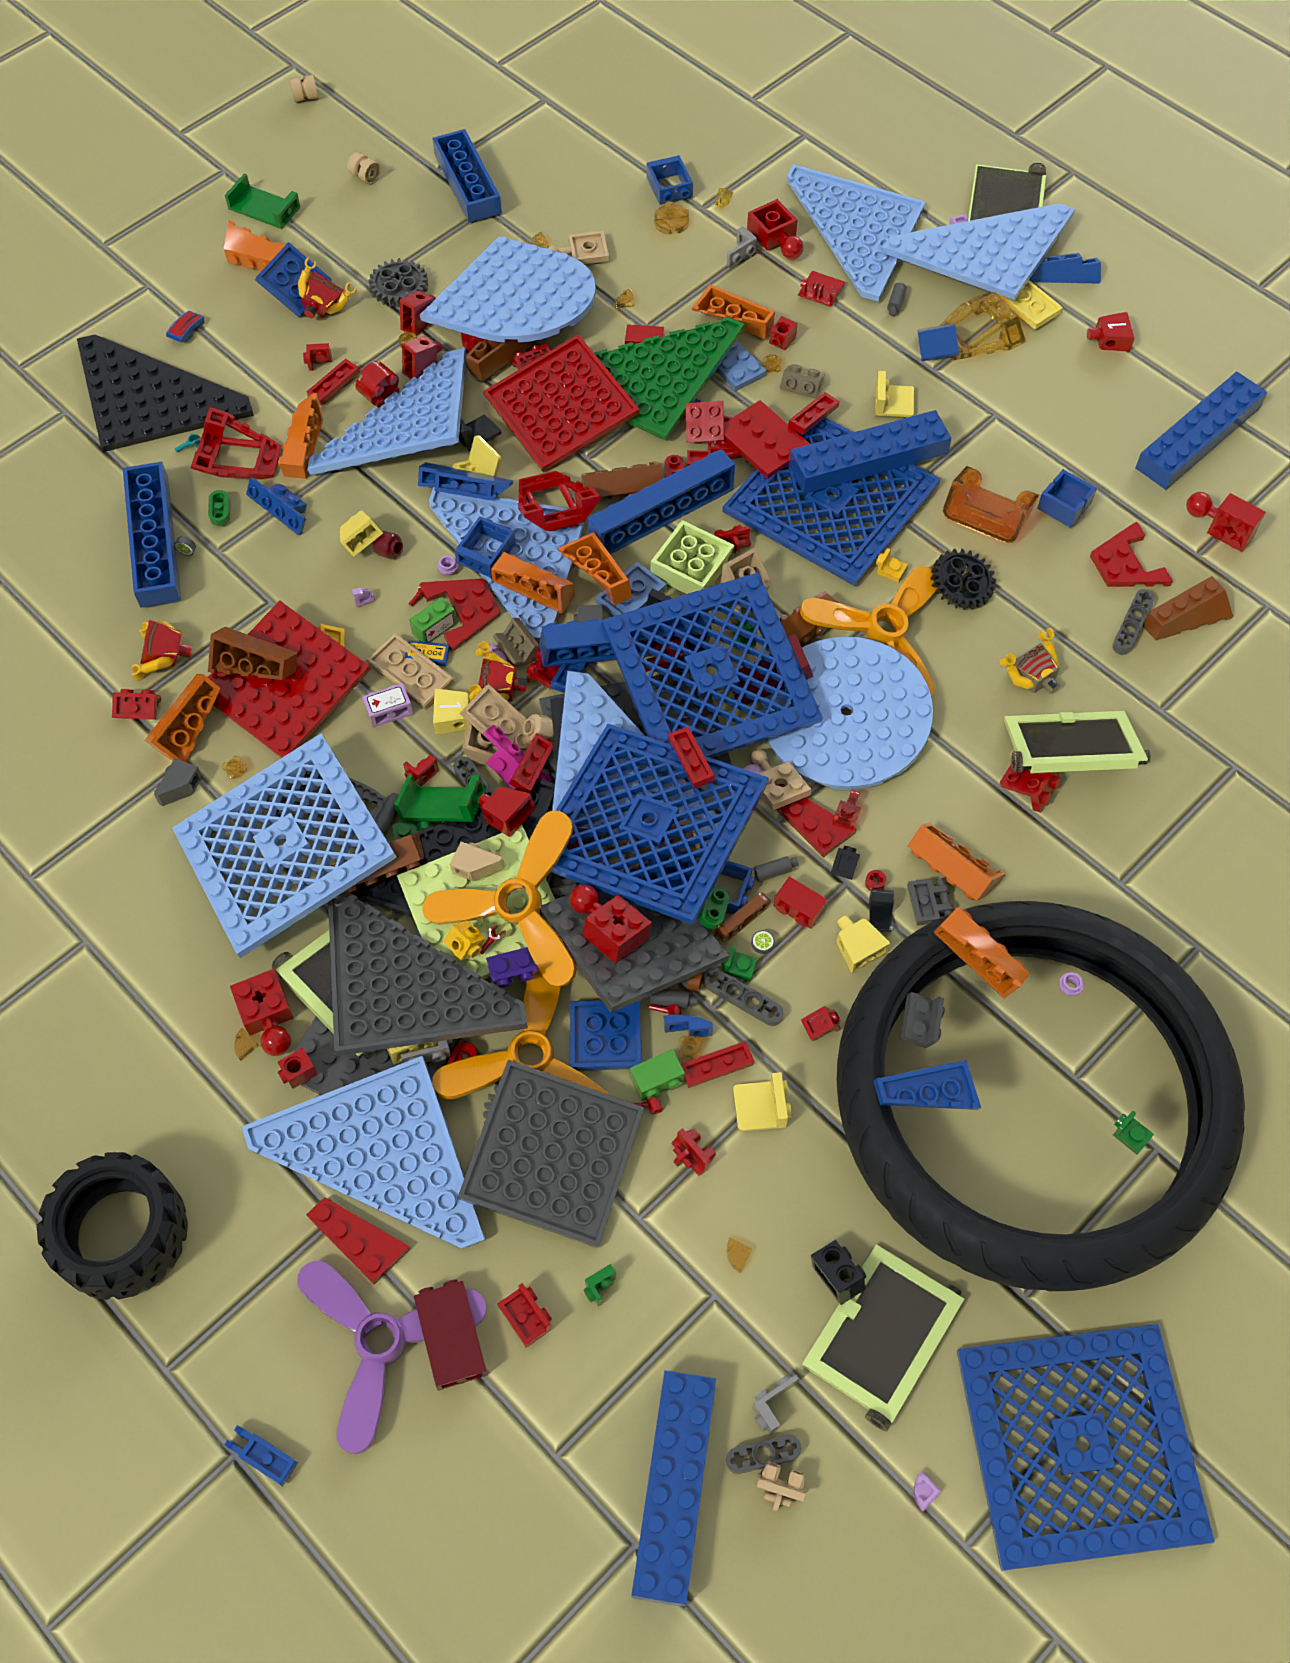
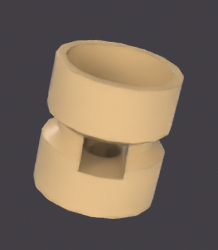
M313 75L304 76L303 79L299 77L290 78L295 102L304 101L305 97L309 100L318 98Z
M361 152L353 153L348 160L347 169L354 176L367 184H373L378 179L381 171L378 162L368 158V156Z

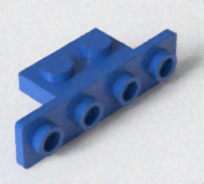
M250 478L246 495L297 535L302 534L306 518L299 512L305 511L307 504L282 484L265 487L255 478Z

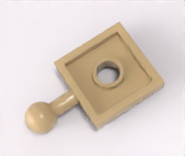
M603 230L568 235L570 247L558 248L556 245H551L547 248L560 253H566L567 255L571 254L572 257L583 264L609 261V253Z
M757 749L752 752L751 762L761 766L764 770L758 774L769 778V783L762 797L772 810L811 795V788L789 761L772 768L767 761L768 756L764 750ZM777 784H784V785H786V786H785V787H780V786H776V785H777Z

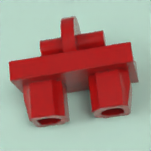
M737 525L732 530L723 531L721 529L714 532V536L734 545V553H739L740 548L751 546L749 526L742 527Z
M682 1128L677 1132V1137L671 1143L675 1147L673 1151L677 1155L674 1163L676 1166L684 1163L688 1169L692 1168L700 1176L713 1161L716 1153L709 1146L701 1150L697 1145L701 1137L695 1128L689 1131H685Z

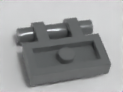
M944 878L937 879V886L933 887L931 879L908 882L907 887L917 925L929 924L939 919V914L946 916L955 910L954 905L950 902V889L946 885ZM935 896L940 897L942 904L936 903Z

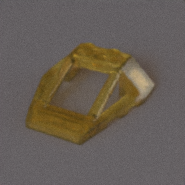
M996 292L980 294L964 302L939 325L951 323L956 325L973 312L978 315L985 311L997 322L968 344L957 334L959 355L951 356L953 360L975 357L977 353L983 352L991 354L999 349L1008 351L1025 343L1018 315ZM1001 329L999 341L978 346Z

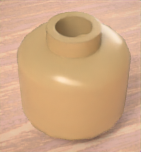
M533 714L526 719L523 731L528 740L531 741L537 733L551 741L554 737L552 717Z

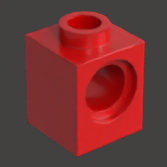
M781 316L770 329L769 343L786 350L796 338L798 323Z
M303 1047L277 1062L281 1068L277 1073L284 1084L289 1082L292 1089L318 1075ZM296 1066L301 1067L298 1072L291 1073L292 1068Z

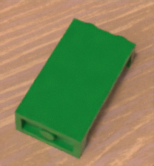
M245 173L225 194L229 210L283 229L301 207L298 193L291 191L284 199L250 186L248 176Z
M408 775L401 787L398 798L394 802V809L401 821L473 822L480 807L478 803L479 798L482 794H485L486 789L480 775H472L467 787H417L413 775Z

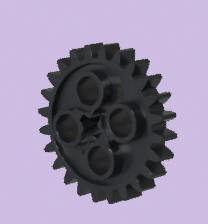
M963 548L959 553L956 549H953L951 553L946 551L944 555L941 554L935 561L931 570L933 574L930 579L934 581L932 587H938L935 593H942L941 600L947 598V604L955 603L956 609L959 605H962L963 610L967 606L971 610L975 606L980 608L983 603H987L996 588L994 585L996 579L992 577L995 572L989 571L991 565L984 564L985 558L979 560L978 553L972 556L971 550L967 554ZM962 582H963L964 585L962 586V588H961V593H960V592H959V589H960V586H961V584H962Z

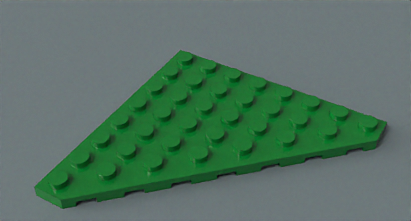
M726 317L717 323L710 324V322L696 325L694 329L686 331L681 329L669 332L670 335L664 337L654 336L644 339V342L633 344L631 342L618 346V349L610 351L605 349L593 352L639 408L640 414L626 423L667 441L686 414V403H693L744 331L745 324Z

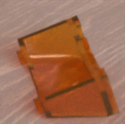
M966 466L952 482L943 507L944 516L953 522L1002 542L1012 543L1017 539L1037 503L1039 494L1031 491H1022L1016 498V501L981 488L982 476L980 472Z

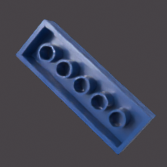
M462 129L433 137L435 157L468 222L501 214L500 195L467 131Z

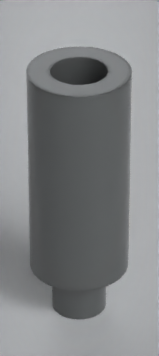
M896 283L894 285L887 306L891 316H894L901 309L907 291V286L904 283Z
M786 856L755 866L753 871L756 880L761 882L792 872V867L799 866L796 857L789 859Z
M664 989L651 995V1004L662 1006L677 1005L679 1008L687 1009L688 1005L697 1006L698 997L689 996L690 992Z

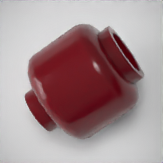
M382 531L383 534L373 541L374 552L378 556L394 559L403 550L401 537L395 533Z

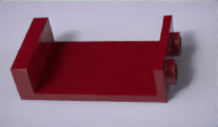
M796 634L789 636V642L806 680L814 677ZM761 659L758 665L769 670L771 663ZM774 665L772 672L778 674L776 667ZM744 666L738 672L749 676L751 669ZM755 671L752 678L763 682L765 675ZM768 678L766 684L777 688L779 682ZM740 680L739 685L736 686L744 688L746 682ZM783 683L781 685L780 690L785 689ZM749 684L746 690L757 695L760 688ZM763 690L760 696L764 698L772 693ZM732 691L735 699L738 700L740 694ZM745 696L741 700V703L745 705L754 702V700Z
M455 1279L443 1283V1287L437 1289L427 1287L419 1290V1294L414 1295V1300L437 1390L440 1391L488 1376L464 1282H458Z

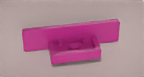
M492 725L483 734L498 750L486 764L512 789H515V787L509 784V781L524 753L517 744L505 736L502 729ZM542 771L540 772L537 779L553 783L549 775Z

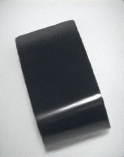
M870 889L869 921L878 931H893V890Z

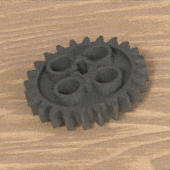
M398 258L397 262L391 259L389 264L384 261V266L378 265V270L373 269V274H370V279L368 280L370 293H372L373 298L376 297L377 302L382 300L383 305L388 302L390 307L393 304L399 307L402 298L416 291L424 293L427 291L428 286L427 273H425L424 268H421L420 264L415 265L414 261L408 263L407 259L401 262L400 258Z

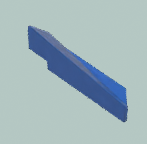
M1080 253L1044 257L1029 280L1031 282L1099 284L1101 282V262L1098 258L1082 260Z
M427 462L419 466L418 486L435 487L434 491L492 501L513 484V480Z

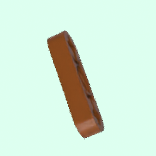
M763 892L759 893L722 923L717 929L716 935L723 942H727L763 913L770 905L771 900Z

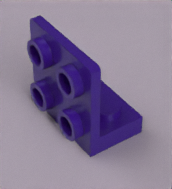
M528 947L486 958L492 983L498 984L500 988L512 985V981L521 979V982L533 980L535 975L538 974V966L533 960Z

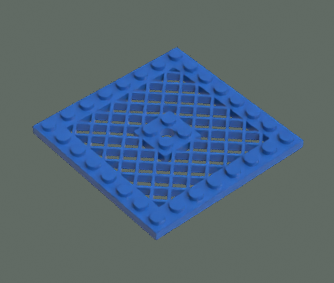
M825 417L807 433L800 435L807 442L813 444V441H824L853 432ZM914 464L860 478V483L849 481L803 494L802 490L797 489L799 484L788 465V470L782 469L769 479H766L758 470H755L724 504L722 512L851 585L856 586L877 561L880 553L887 549L938 487L941 479ZM887 475L888 479L879 480L878 476ZM790 477V480L781 481V478ZM865 478H874V481H865ZM895 485H904V488L896 489ZM890 486L891 490L882 491L881 487ZM783 488H793V491L784 492ZM877 488V492H869L868 489ZM779 489L780 493L770 494V490ZM833 493L836 497H829L827 494ZM800 497H805L804 501H800ZM893 497L894 501L885 502V498ZM795 498L796 502L787 503L786 499ZM871 499H880V502L872 503ZM782 500V504L773 505L772 501ZM866 500L867 504L858 505L857 501ZM768 501L767 506H759L760 502ZM808 507L812 508V511L803 512L802 509ZM798 509L799 513L789 514V510ZM883 509L881 514L874 513V510ZM784 511L785 514L776 516L775 512ZM869 511L870 515L861 516L860 512ZM855 513L856 517L847 518V514ZM828 516L829 519L826 521H820L819 517ZM814 518L815 522L806 523L805 519ZM801 520V524L792 525L791 521ZM872 522L873 526L864 527L863 523ZM858 524L859 528L850 529V525ZM845 525V530H836V526ZM831 527L832 530L829 532H823L822 528ZM817 529L818 533L809 534L808 530ZM861 535L862 539L853 540L852 536ZM839 537H848L849 541L839 542ZM834 538L835 542L825 543V539ZM842 548H851V552L842 553Z
M759 572L602 620L601 624L647 737L670 744L668 740L669 733L675 732L677 728L689 727L691 733L698 736L695 740L703 755L711 758L822 722L823 720ZM733 604L731 609L725 607L727 605ZM737 605L747 609L745 615L734 611ZM714 610L712 615L706 613L708 611ZM717 611L728 615L725 621L715 617ZM750 611H751V613H752L754 619L748 617ZM694 616L692 621L686 619L688 617ZM698 617L708 621L706 627L695 623ZM731 617L741 621L739 627L728 623ZM674 622V624H673L672 627L666 625V624H669V623ZM678 623L689 627L686 633L676 629ZM711 623L722 627L720 633L709 629ZM744 623L755 627L753 633L742 629ZM655 628L654 631H653V633H651V632H649V631H646V630ZM659 629L669 633L667 639L656 635ZM692 629L702 633L700 639L689 635ZM725 629L736 633L733 639L723 635ZM758 629H759V631H760L762 637L756 635ZM639 635L649 639L647 645L636 641ZM672 635L683 639L680 645L670 641ZM706 635L716 639L714 645L703 641ZM739 635L749 639L747 645L736 641ZM653 641L663 645L661 651L650 647ZM686 641L697 645L694 652L684 648ZM719 641H722L730 645L728 651L726 650L724 644L717 646ZM752 641L763 645L761 651L750 647ZM666 647L677 651L674 658L664 654ZM700 647L706 649L704 651L698 652ZM733 647L744 651L741 657L731 654ZM766 647L769 651L770 656L764 653ZM637 649L643 651L641 657L639 656ZM647 653L657 657L654 664L644 660ZM680 653L686 655L684 662L678 660ZM747 653L758 657L755 664L744 659ZM660 659L671 663L668 670L657 666ZM760 659L771 663L769 670L758 665ZM731 661L738 663L736 669H734ZM674 665L684 669L682 676L671 672ZM741 665L751 669L749 676L738 672ZM774 665L776 667L778 674L772 672ZM644 667L651 669L648 676ZM714 667L717 673L711 675L707 673L706 668ZM755 671L765 675L763 682L752 678ZM654 672L665 676L662 682L652 678ZM688 672L692 681L685 678ZM668 677L679 682L676 689L665 684ZM768 678L779 682L777 688L766 684ZM740 680L746 682L744 688L736 686L739 685ZM782 683L786 692L780 690ZM682 684L693 688L690 695L679 691ZM749 684L760 688L757 695L746 690ZM652 685L659 688L656 695L654 693ZM726 689L723 695L717 692ZM662 690L673 694L670 701L659 697ZM729 690L740 694L737 701L727 697ZM763 690L774 694L771 701L760 696ZM695 691H697L699 697L706 695L704 701L693 697ZM676 696L686 700L684 707L673 703ZM710 696L720 700L718 707L707 703ZM743 696L754 700L751 707L740 703ZM776 696L788 700L785 707L774 703ZM690 702L700 706L698 713L687 709ZM723 702L734 706L732 713L721 709ZM757 702L768 707L765 713L754 709ZM659 704L666 706L664 713ZM737 708L748 713L745 720L735 716ZM771 708L774 709V710H776V711H778V712L769 714V711H770ZM670 709L680 713L678 720L667 716ZM703 709L714 713L712 720L701 716ZM751 714L758 717L749 721ZM684 715L695 719L692 726L681 722ZM717 715L728 719L726 726L715 722ZM698 721L708 725L706 732L695 728ZM731 721L738 723L737 725L729 727ZM667 723L674 725L672 732L670 731ZM711 728L719 730L709 734Z
M607 724L555 810L563 812L572 821L575 834L571 835L568 844L578 841L580 847L568 850L566 846L551 873L581 884L590 885L613 896L619 894L627 901L694 925L769 783V778L704 756L715 776V781L708 783L710 789L699 792L698 788L694 789L690 780L687 783L678 784L677 780L688 778L671 744ZM628 757V762L618 764V759ZM648 764L649 768L638 771L637 766ZM633 768L634 773L626 776L623 775L622 771ZM668 771L669 775L658 778L657 773ZM618 773L620 778L608 780L607 776ZM653 775L654 780L646 783L643 782L642 778ZM638 780L640 785L628 787L627 783ZM673 782L674 787L666 790L663 789L662 785ZM623 785L625 790L613 792L612 788ZM658 787L660 792L648 794L647 790ZM693 789L695 794L684 797L682 792ZM609 791L610 795L601 798L597 795V793ZM729 792V797L720 799L718 796L720 793ZM678 794L680 799L669 802L667 797ZM592 795H593L594 798H595V800L590 801V799H591V797H592ZM714 797V802L705 804L703 801L705 798ZM629 798L630 802L618 804L617 800ZM699 802V807L690 809L688 806L690 803ZM614 803L615 807L606 810L602 807V805ZM729 805L728 809L725 811L723 806ZM683 806L685 811L679 813L678 807ZM599 808L600 812L589 815L587 810ZM719 808L720 814L710 816L708 811ZM628 811L624 817L622 812ZM582 812H583L585 817L580 818V816H581V814H582ZM704 813L706 818L695 822L693 816ZM619 815L620 819L609 822L607 817ZM648 817L655 819L652 823H645L643 820ZM689 818L691 824L680 827L679 821ZM604 820L605 824L593 827L592 822ZM720 822L716 829L714 824ZM674 823L676 829L670 830ZM589 825L590 829L578 832L577 827ZM710 826L712 831L700 833V828ZM618 828L619 834L614 835L612 830ZM695 831L697 836L689 839L685 838V833ZM609 832L610 837L598 839V834ZM593 836L595 842L583 845V839ZM680 836V842L670 844V838ZM629 839L630 844L619 847L617 842ZM710 840L708 846H706L705 841ZM663 841L665 842V847L655 850L654 846L661 847ZM614 844V850L604 853L602 847ZM701 844L702 849L691 852L689 846ZM650 847V852L640 855L638 849ZM685 848L687 854L676 857L674 851ZM595 849L599 850V855L588 857L587 852ZM634 851L635 857L627 860L624 859L623 854ZM670 853L672 859L664 862L660 861V856ZM619 856L621 862L609 865L608 859ZM701 857L699 863L697 864L695 859ZM655 859V865L645 868L643 862ZM691 861L692 867L681 869L680 864ZM636 864L640 865V870L630 873L628 867ZM676 867L677 872L666 875L664 869ZM660 871L662 877L654 880L650 879L649 874ZM692 875L687 883L685 877ZM681 879L683 885L671 887L670 882Z
M1159 1324L957 1350L1001 1571L1212 1544L1215 1542ZM1122 1357L1117 1366L1108 1360ZM1097 1360L1092 1369L1082 1363ZM1126 1360L1138 1368L1133 1378L1121 1370ZM1101 1363L1113 1371L1108 1381L1096 1373ZM1072 1364L1067 1373L1057 1365ZM1076 1366L1088 1375L1083 1384L1070 1376ZM1047 1367L1042 1376L1032 1368ZM1022 1370L1016 1379L1007 1373L1008 1371ZM1050 1370H1053L1063 1378L1057 1387L1045 1379ZM997 1373L991 1381L989 1374ZM1025 1373L1038 1381L1032 1391L1020 1383ZM1141 1373L1143 1375L1145 1387L1137 1381ZM1000 1375L1012 1384L1007 1394L994 1385ZM1117 1375L1129 1383L1124 1392L1112 1385ZM1091 1378L1104 1386L1098 1396L1086 1388ZM1066 1381L1078 1389L1073 1399L1061 1391ZM1041 1384L1053 1392L1048 1402L1035 1394ZM1016 1387L1028 1396L1022 1406L1010 1397ZM1132 1387H1135L1145 1395L1140 1404L1127 1396ZM1107 1390L1119 1397L1114 1408L1102 1399ZM993 1392L1003 1399L997 1409ZM1082 1393L1094 1401L1089 1411L1077 1403ZM1057 1396L1069 1404L1063 1414L1051 1406ZM1031 1399L1043 1407L1038 1417L1025 1409ZM1148 1399L1152 1414L1143 1408ZM1006 1402L1018 1411L1012 1421L1000 1412ZM1123 1402L1135 1409L1130 1419L1118 1411ZM1098 1405L1110 1413L1106 1421H1104L1103 1413L1093 1414ZM1072 1408L1082 1414L1080 1416L1067 1417ZM1047 1411L1057 1418L1049 1421L1050 1427L1041 1421ZM1021 1414L1033 1422L1028 1433L1016 1425ZM1139 1414H1142L1151 1421L1146 1431L1134 1423ZM1114 1416L1126 1425L1121 1434H1118L1108 1426ZM999 1419L1008 1426L1003 1435ZM1037 1426L1049 1434L1044 1444H1041L1031 1436ZM1154 1427H1156L1159 1441L1150 1435ZM1130 1428L1142 1436L1137 1446L1125 1439ZM1012 1429L1024 1438L1018 1448L1006 1440ZM1108 1434L1117 1440L1113 1445L1112 1449L1110 1447ZM1077 1437H1084L1088 1441L1089 1448L1087 1451H1080L1076 1447L1075 1440ZM1052 1439L1054 1440L1056 1454L1047 1448ZM1146 1440L1158 1448L1153 1459L1141 1451ZM1027 1441L1040 1450L1034 1460L1022 1452ZM1120 1444L1133 1452L1127 1462L1115 1454ZM1005 1447L1014 1453L1009 1462H1007ZM1043 1453L1055 1461L1050 1472L1037 1464ZM1161 1455H1163L1166 1469L1157 1463ZM1137 1456L1149 1464L1143 1474L1131 1466ZM1017 1457L1030 1465L1024 1475L1011 1467ZM1114 1461L1123 1467L1118 1477L1107 1471L1115 1468ZM1058 1467H1060L1061 1476L1072 1474L1066 1484L1053 1476ZM1153 1468L1165 1476L1160 1486L1147 1478ZM1033 1469L1046 1477L1040 1488L1027 1479ZM1097 1471L1092 1481L1081 1474ZM1127 1471L1139 1479L1134 1490L1122 1482ZM1010 1474L1020 1481L1014 1490ZM1101 1475L1113 1482L1108 1493L1095 1485ZM1075 1478L1088 1486L1082 1497L1070 1489ZM1049 1481L1061 1489L1056 1500L1044 1492ZM1168 1482L1170 1483L1173 1497L1164 1491ZM1143 1484H1146L1156 1492L1150 1502L1138 1494ZM1023 1485H1026L1036 1493L1030 1503H1027L1017 1495ZM1117 1487L1130 1495L1124 1506L1112 1497ZM1092 1490L1104 1499L1098 1509L1086 1501ZM1066 1493L1078 1502L1072 1513L1059 1504ZM1160 1496L1172 1504L1167 1514H1164L1154 1506ZM1039 1497L1052 1505L1046 1516L1034 1508ZM1134 1499L1146 1507L1141 1518L1128 1510ZM1016 1502L1026 1509L1020 1519ZM1108 1502L1120 1511L1114 1522L1102 1513ZM1082 1506L1094 1514L1088 1525L1076 1517ZM1056 1509L1068 1518L1062 1529L1049 1520ZM1177 1511L1178 1518H1171L1174 1512ZM1150 1512L1162 1519L1145 1522ZM1029 1513H1032L1042 1521L1036 1532L1023 1523ZM1124 1515L1135 1522L1119 1525ZM1098 1518L1109 1526L1092 1529ZM1072 1521L1083 1529L1066 1532ZM1046 1525L1056 1532L1055 1534L1040 1535ZM1022 1530L1031 1537L1023 1538Z

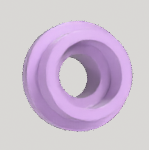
M444 556L438 562V570L444 575L454 574L458 569V563L452 556Z
M1066 973L1059 980L1060 990L1068 996H1076L1083 990V980L1077 973ZM1067 983H1072L1075 988L1069 987Z

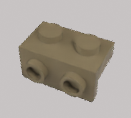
M791 364L783 372L780 389L816 398L825 374H821L816 369L805 370L800 365Z
M512 618L504 633H495L493 636L498 646L514 665L529 664L539 649L538 642L519 618Z

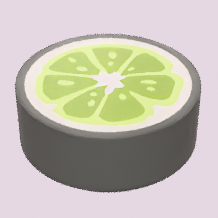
M178 537L174 544L175 549L184 555H192L196 549L195 543L187 537Z
M761 930L753 935L751 945L755 952L767 954L774 948L775 940L770 932Z

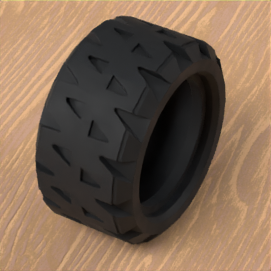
M107 1152L105 1157L94 1155L76 1163L79 1167L78 1169L66 1170L53 1183L52 1186L55 1188V1191L46 1194L39 1210L42 1220L37 1224L38 1244L43 1248L41 1252L49 1267L77 1291L84 1292L93 1298L108 1300L111 1297H115L117 1300L138 1295L143 1287L147 1290L165 1277L168 1266L171 1269L174 1267L183 1250L182 1241H186L188 1220L185 1215L187 1211L181 1195L160 1169L138 1155L131 1156L124 1152ZM129 1191L146 1196L150 1211L149 1222L144 1235L136 1246L126 1254L109 1261H90L82 1257L78 1243L79 1229L85 1215L93 1205L104 1197L117 1192Z

